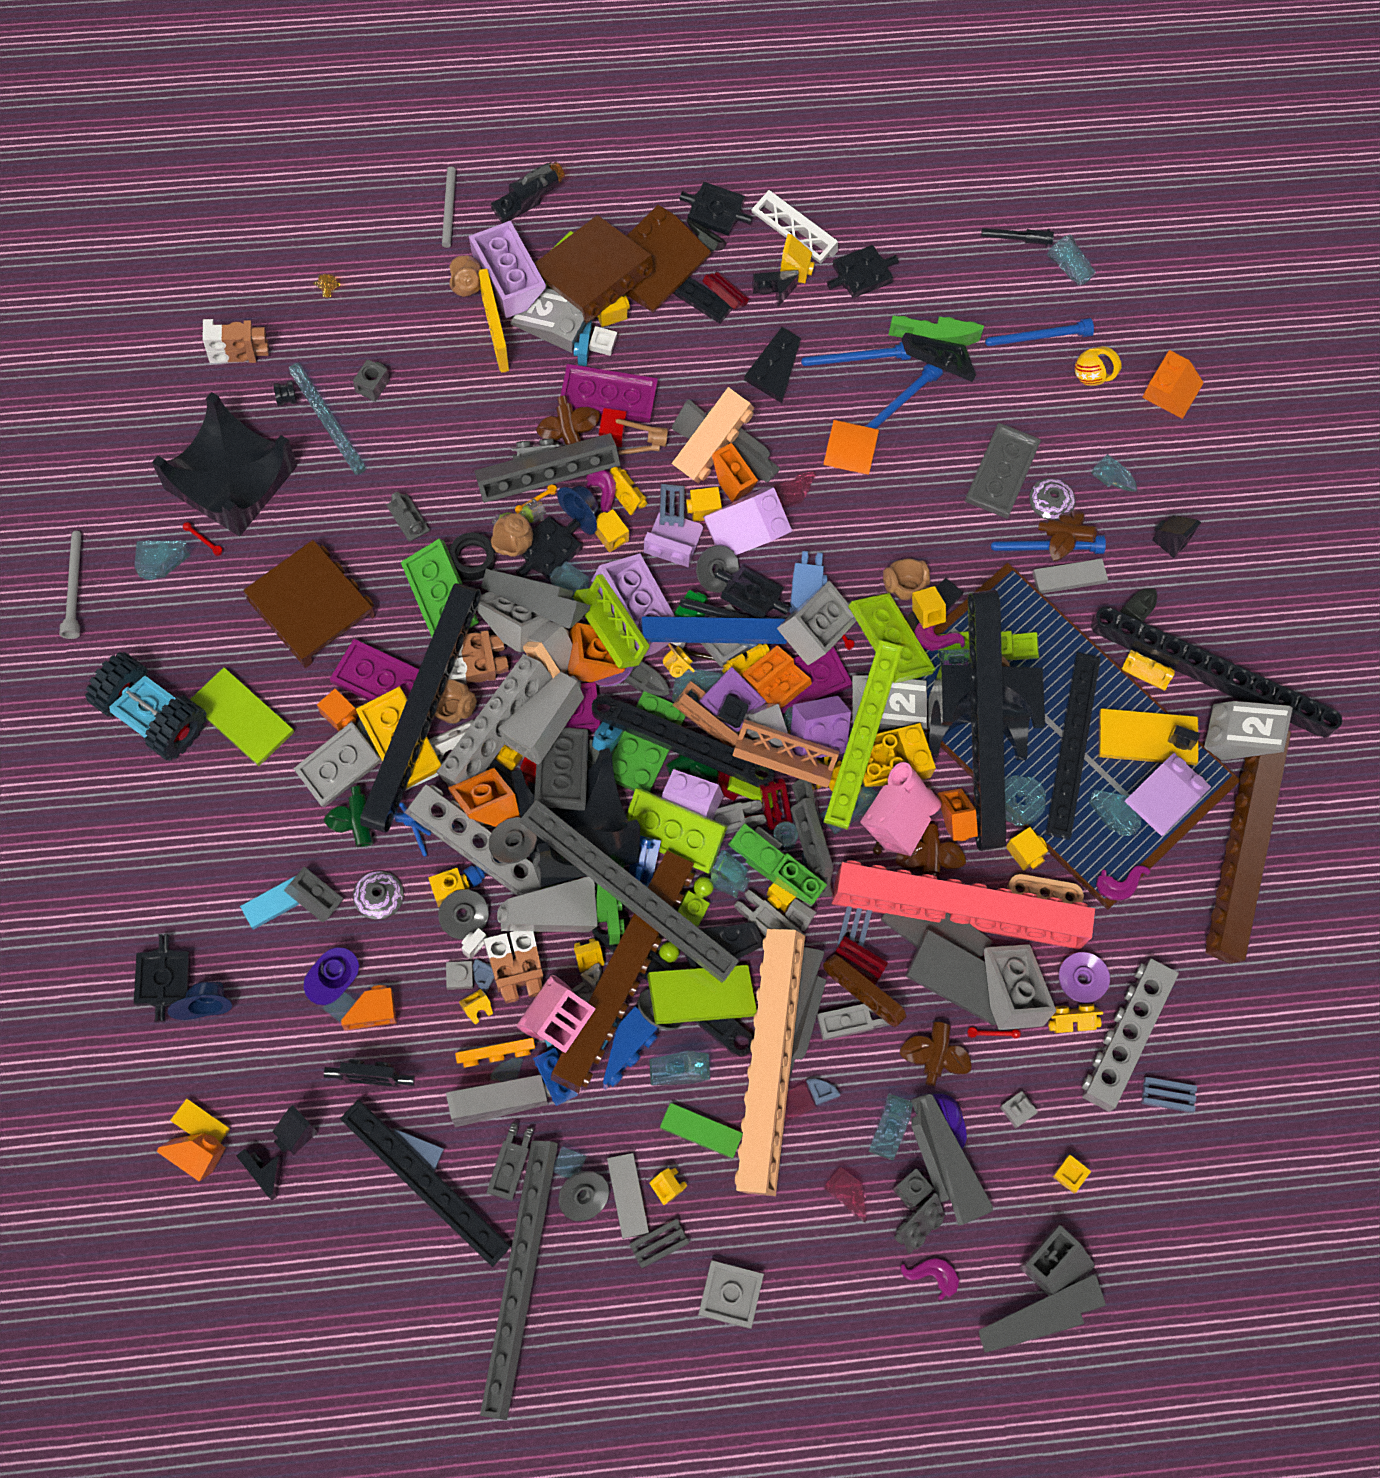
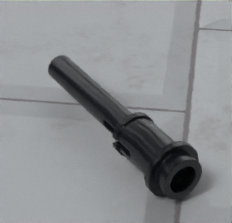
M982 228L981 237L1025 240V243L1045 244V247H1048V245L1053 244L1054 231H1050L1048 228L1047 231Z

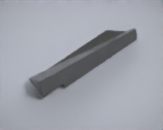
M688 399L673 423L672 429L690 439L712 408L705 414ZM740 428L738 430L739 435L732 444L753 474L763 481L769 482L780 471L779 466L768 459L770 453L765 446Z
M490 569L485 570L482 582L483 589L566 628H572L590 609V605L571 600L573 594L571 590Z
M804 947L790 1075L792 1074L795 1059L802 1060L807 1052L826 979L816 976L824 951Z
M927 1094L913 1098L911 1103L917 1116L911 1119V1127L940 1203L951 1200L958 1226L992 1212L993 1206L933 1095Z

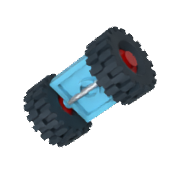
M119 652L116 656L112 655L108 662H103V667L101 669L98 668L95 671V677H91L89 681L91 685H88L86 691H88L85 694L86 701L107 717H114L115 715L144 737L147 747L165 760L171 761L173 758H178L180 753H185L186 748L193 744V740L199 736V731H202L204 728L202 724L207 719L205 718L207 716L205 710L185 695L173 697L148 678L147 667L126 652Z

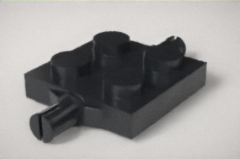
M703 182L700 190L695 195L684 191L681 192L679 200L691 204V210L687 219L707 229L729 236L737 221L749 225L752 223L753 216L741 212L745 201L744 195L707 182Z
M870 245L834 259L832 266L837 272L838 277L828 280L827 286L829 290L843 286L848 290L852 298L889 285L893 283V276L888 267L898 264V257L895 254L884 259L878 254L875 247Z
M548 516L533 529L532 544L521 555L525 563L516 570L517 574L523 578L533 569L543 574L547 579H550L582 550V544L572 536V533L581 527V524L576 519H573L566 527H563Z
M743 565L738 572L732 575L720 568L715 574V578L727 583L720 598L748 612L752 616L764 618L773 609L787 615L791 606L779 601L784 587Z
M159 934L158 950L136 953L133 1004L135 1006L155 1007L154 1022L156 1023L166 1022V1007H169L178 1000L184 999L189 990L191 953L189 951L175 952L170 950V935Z
M349 1059L348 1063L341 1062L340 1068L326 1066L324 1068V1078H336L344 1080L346 1083L397 1088L398 1085L414 1086L415 1075L400 1074L396 1072L394 1067H391L390 1063L386 1062L364 1065L362 1060Z

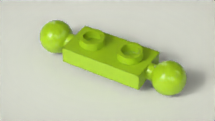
M708 877L698 878L694 882L695 893L687 891L679 908L676 910L697 928L710 904L703 898L713 892L714 885L711 879ZM669 941L660 947L659 956L665 962L672 963L679 957V948Z

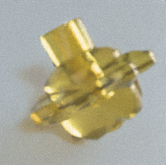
M320 274L318 280L313 282V285L318 286L322 290V297L331 298V291L339 287L340 283L336 282L335 276Z

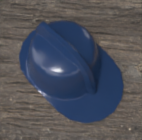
M584 486L560 488L557 492V498L562 509L572 519H576L581 524L579 528L589 535L594 534L597 531L595 513L598 510V503L593 493Z
M199 982L187 991L184 999L170 1005L168 1015L177 1020H190L210 1015H220L232 1009V1002L225 997L222 982Z

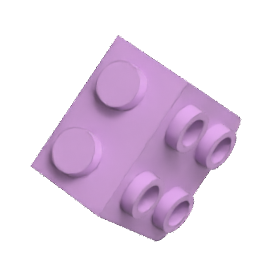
M659 512L651 533L647 532L644 539V553L689 567L702 534L703 526L700 523L685 518L683 527H678V523H674V526H669V522L659 525Z

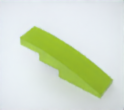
M1011 631L1001 632L1002 657H1005L1006 660L1039 658L1037 632L1014 635ZM959 632L964 637V647L956 643L938 650V658L970 660L969 632Z

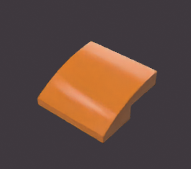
M833 420L823 465L869 475L879 430Z
M778 645L741 674L742 678L766 701L765 704H779L780 710L812 684L811 678L794 664V659Z

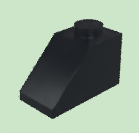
M1173 515L1167 522L1163 519L1154 530L1157 533L1152 541L1175 558L1190 542L1201 522L1197 519Z
M293 1105L286 1111L272 1131L277 1136V1139L274 1141L275 1144L284 1153L289 1150L293 1155L318 1133Z

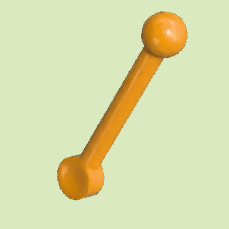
M554 484L549 485L543 493L523 505H517L515 512L521 514L526 507H529L548 494H555L557 487Z

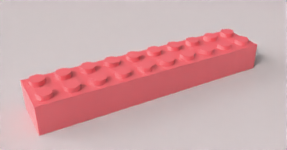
M857 861L842 862L836 874L831 903L838 906H849L855 909L860 908L866 911L871 910L872 912L882 914L888 913L939 923L941 919H945L946 913H950V921L959 924H971L980 932L1079 950L1092 938L1095 908H1090L1086 903L1082 902L1068 904L1063 903L1062 899L1054 897L1047 898L1046 900L1037 898V895L1033 893L1019 895L1005 888L992 890L987 889V886L983 884L964 885L960 880L947 879V881L937 880L936 876L929 874L915 876L907 870L888 871L886 867L880 865H873L871 867L861 866V863Z

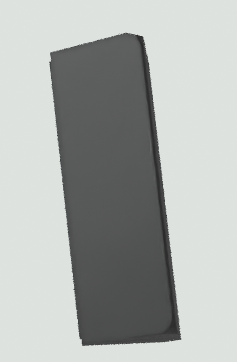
M303 867L284 889L289 896L321 922L326 921L343 900L340 895L306 867Z

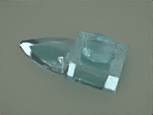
M1108 454L1091 472L1108 487L1113 485L1125 491H1137L1135 480L1130 472Z

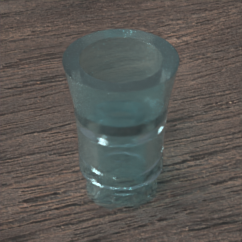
M1071 234L1059 240L1047 253V256L1072 281H1075L1078 286L1087 283L1096 273Z

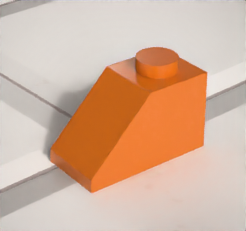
M730 443L712 453L719 485L731 502L750 493L758 480L734 445Z
M960 788L939 792L938 798L942 803L941 811L946 830L953 841H966L969 838L977 837L976 809L963 790Z
M377 985L371 987L369 991H364L342 1018L341 1025L343 1029L347 1031L396 1024L394 993L392 989L387 988L386 985Z
M200 1133L171 1139L160 1146L156 1152L196 1180L201 1181L214 1171L226 1147L220 1144L214 1136Z

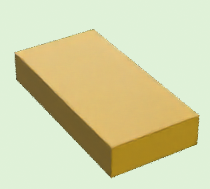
M188 1099L184 1101L170 1120L190 1135L206 1133L207 1135L214 1136L219 1143L222 1142L230 1131L227 1126Z

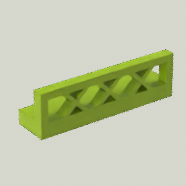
M603 574L597 575L590 588L576 590L573 598L575 601L590 605V609L585 614V617L618 668L639 666L650 645ZM600 587L602 588L603 598L598 592ZM611 604L614 607V615L611 612ZM623 622L626 625V633L623 630ZM634 639L640 646L638 651L635 649Z

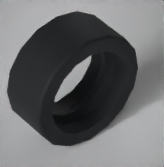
M475 532L464 533L453 541L449 550L458 575L463 579L471 581L484 578L486 569L493 570L496 561L491 541L482 534ZM467 546H479L485 550L486 560L478 567H465L459 562V552Z

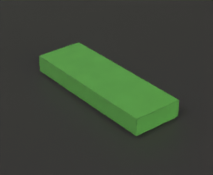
M672 1103L669 1104L660 1126L662 1130L733 1159L743 1133Z

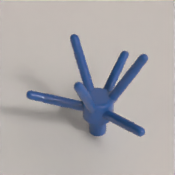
M401 802L399 806L405 812L407 807ZM396 813L395 821L412 827L422 855L424 857L427 856L419 830L428 836L431 835V831L406 813Z

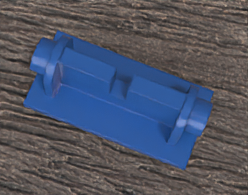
M640 836L639 862L630 864L628 873L648 888L654 875L661 840Z
M553 1048L533 1059L552 1097V1102L558 1106L578 1096V1094L550 1080L551 1073L560 1058L556 1048Z

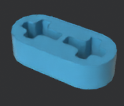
M602 722L595 731L592 746L598 751L609 748L611 752L620 741L623 730Z

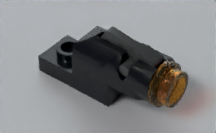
M558 162L546 163L509 184V194L491 203V209L501 223L511 221L540 205V196L552 190L555 185L561 183V180L565 178L561 165Z

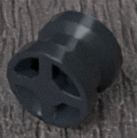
M287 381L286 384H273L278 407L283 406L284 403L297 404L293 381Z

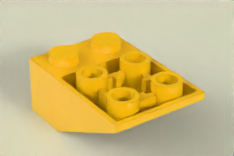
M921 723L876 735L863 778L865 787L888 785V777L891 770L901 762L910 764L922 780L931 778L936 767Z

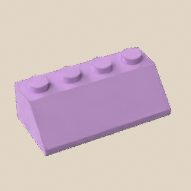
M508 221L470 235L469 241L472 255L479 262L482 269L488 270L494 297L505 318L527 311L546 288V284L512 222Z
M641 554L599 565L591 580L592 583L597 575L603 574L640 632L642 617H675ZM600 587L598 592L603 598L602 588ZM611 604V612L614 615V607ZM623 622V630L626 633V625ZM634 639L635 649L638 651L640 646ZM648 642L650 647L644 657L655 654L671 642Z

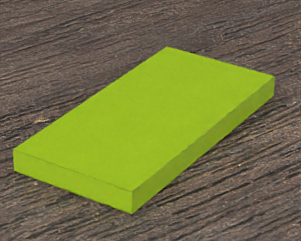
M890 593L851 601L848 607L875 652L879 640L903 646L893 679L894 684L933 674L936 670Z
M225 668L219 671L190 699L204 709L207 713L205 718L257 766H260L294 733V730Z
M641 788L635 789L626 815L628 821L637 819L640 826V836L661 840L660 853L665 854L666 851H669L694 863L693 867L708 874L712 872L728 826Z
M748 965L735 966L722 983L704 968L649 972L647 975L655 1025L754 1017L757 1013Z

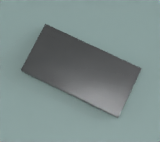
M998 423L964 502L1008 519L1041 439Z
M564 728L539 765L536 764L534 802L537 799L548 808L585 810L588 750L587 729Z
M885 913L881 918L883 923L917 948L925 932L928 930L979 959L984 954V949L993 942L971 924H959L950 921V913H946L945 919H941L940 922Z
M929 930L926 931L905 977L987 1023L996 1025L990 1008L985 962Z

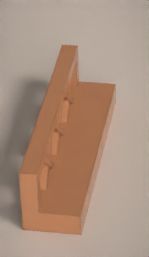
M690 681L675 700L673 706L717 741L735 748L741 729L736 734L687 694L690 690L698 695L699 700L705 694L702 689ZM745 732L746 734L744 735V737H750L749 734Z
M744 719L732 756L828 788L840 751ZM746 729L756 731L760 738L754 741L745 738ZM773 738L779 739L784 746L780 748L771 747L768 740ZM797 746L803 747L808 754L804 756L795 755L792 748ZM823 754L832 757L829 766L818 763L816 756Z

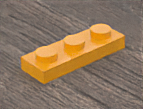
M533 1038L458 1052L455 1055L457 1064L463 1063V1067L466 1068L479 1065L478 1060L489 1058V1062L492 1063L505 1060L504 1055L515 1053V1058L531 1055L530 1050L535 1049Z

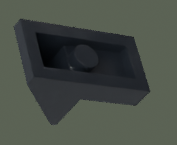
M798 270L753 274V294L775 292L777 306L779 307L797 287Z
M246 1149L242 1150L236 1155L268 1198L273 1201L278 1193L282 1158L277 1156L261 1168L264 1162L255 1151L250 1154Z

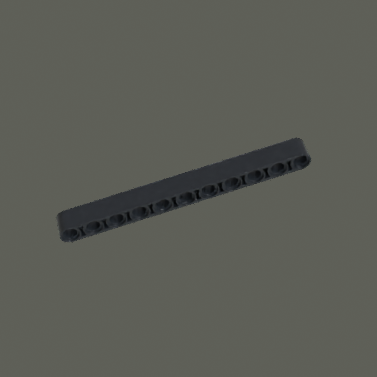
M455 583L451 589L364 806L360 819V824L363 827L387 833L392 825L478 607L481 595L480 589Z
M997 590L975 592L968 595L973 789L978 832L975 841L979 851L1006 846L1001 607Z
M1100 608L1091 622V629L1095 634L1129 650L1137 651L1145 657L1243 702L1282 705L1279 700L1284 701L1286 706L1293 708L1290 723L1319 737H1330L1342 724V716L1338 711L1113 608ZM1100 619H1105L1109 624L1102 623ZM1122 629H1127L1131 634L1124 633ZM1144 639H1149L1153 644L1146 643ZM1166 649H1171L1175 655L1168 653ZM1189 659H1193L1197 665L1190 663ZM1211 669L1216 670L1219 675L1214 674ZM1233 679L1240 681L1241 685H1237ZM1256 689L1262 691L1264 696L1258 694ZM1301 710L1306 711L1309 716H1305ZM1324 720L1328 721L1331 724V727L1327 726Z

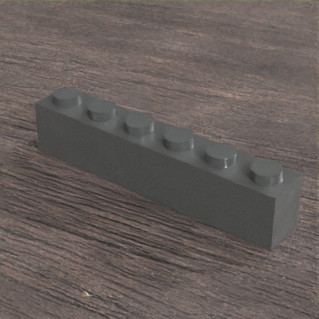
M611 433L474 470L483 503L617 467L620 466L616 444Z

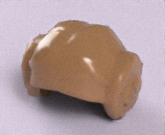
M457 256L449 265L451 273L450 288L461 297L471 296L480 289L479 270H482L479 262L471 256Z
M505 514L495 523L491 544L496 553L514 557L522 555L531 546L533 529L529 525L528 520L521 514Z
M904 559L896 561L885 568L883 571V581L886 591L894 593L901 600L912 599L913 592L926 589V586L930 584V572L926 562L923 560Z
M448 680L435 716L442 721L452 724L459 723L462 719L470 717L477 702L475 694L470 692L467 685L455 680Z

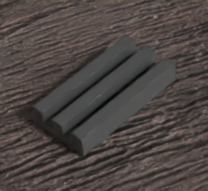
M675 1219L629 1245L641 1269L688 1245L689 1241L678 1220ZM675 1227L676 1232L638 1251V1246ZM680 1237L681 1242L643 1261L642 1256Z

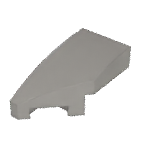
M596 963L582 973L581 978L583 982L572 989L578 997L587 1003L601 978L602 969L600 964Z

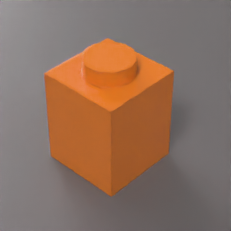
M336 689L331 691L317 704L320 714L338 732L349 723H355L358 717L355 707Z

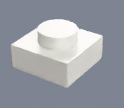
M595 326L589 343V350L611 356L617 339V332Z
M479 928L475 933L470 932L462 941L463 954L470 960L484 946V939L487 938L486 934Z

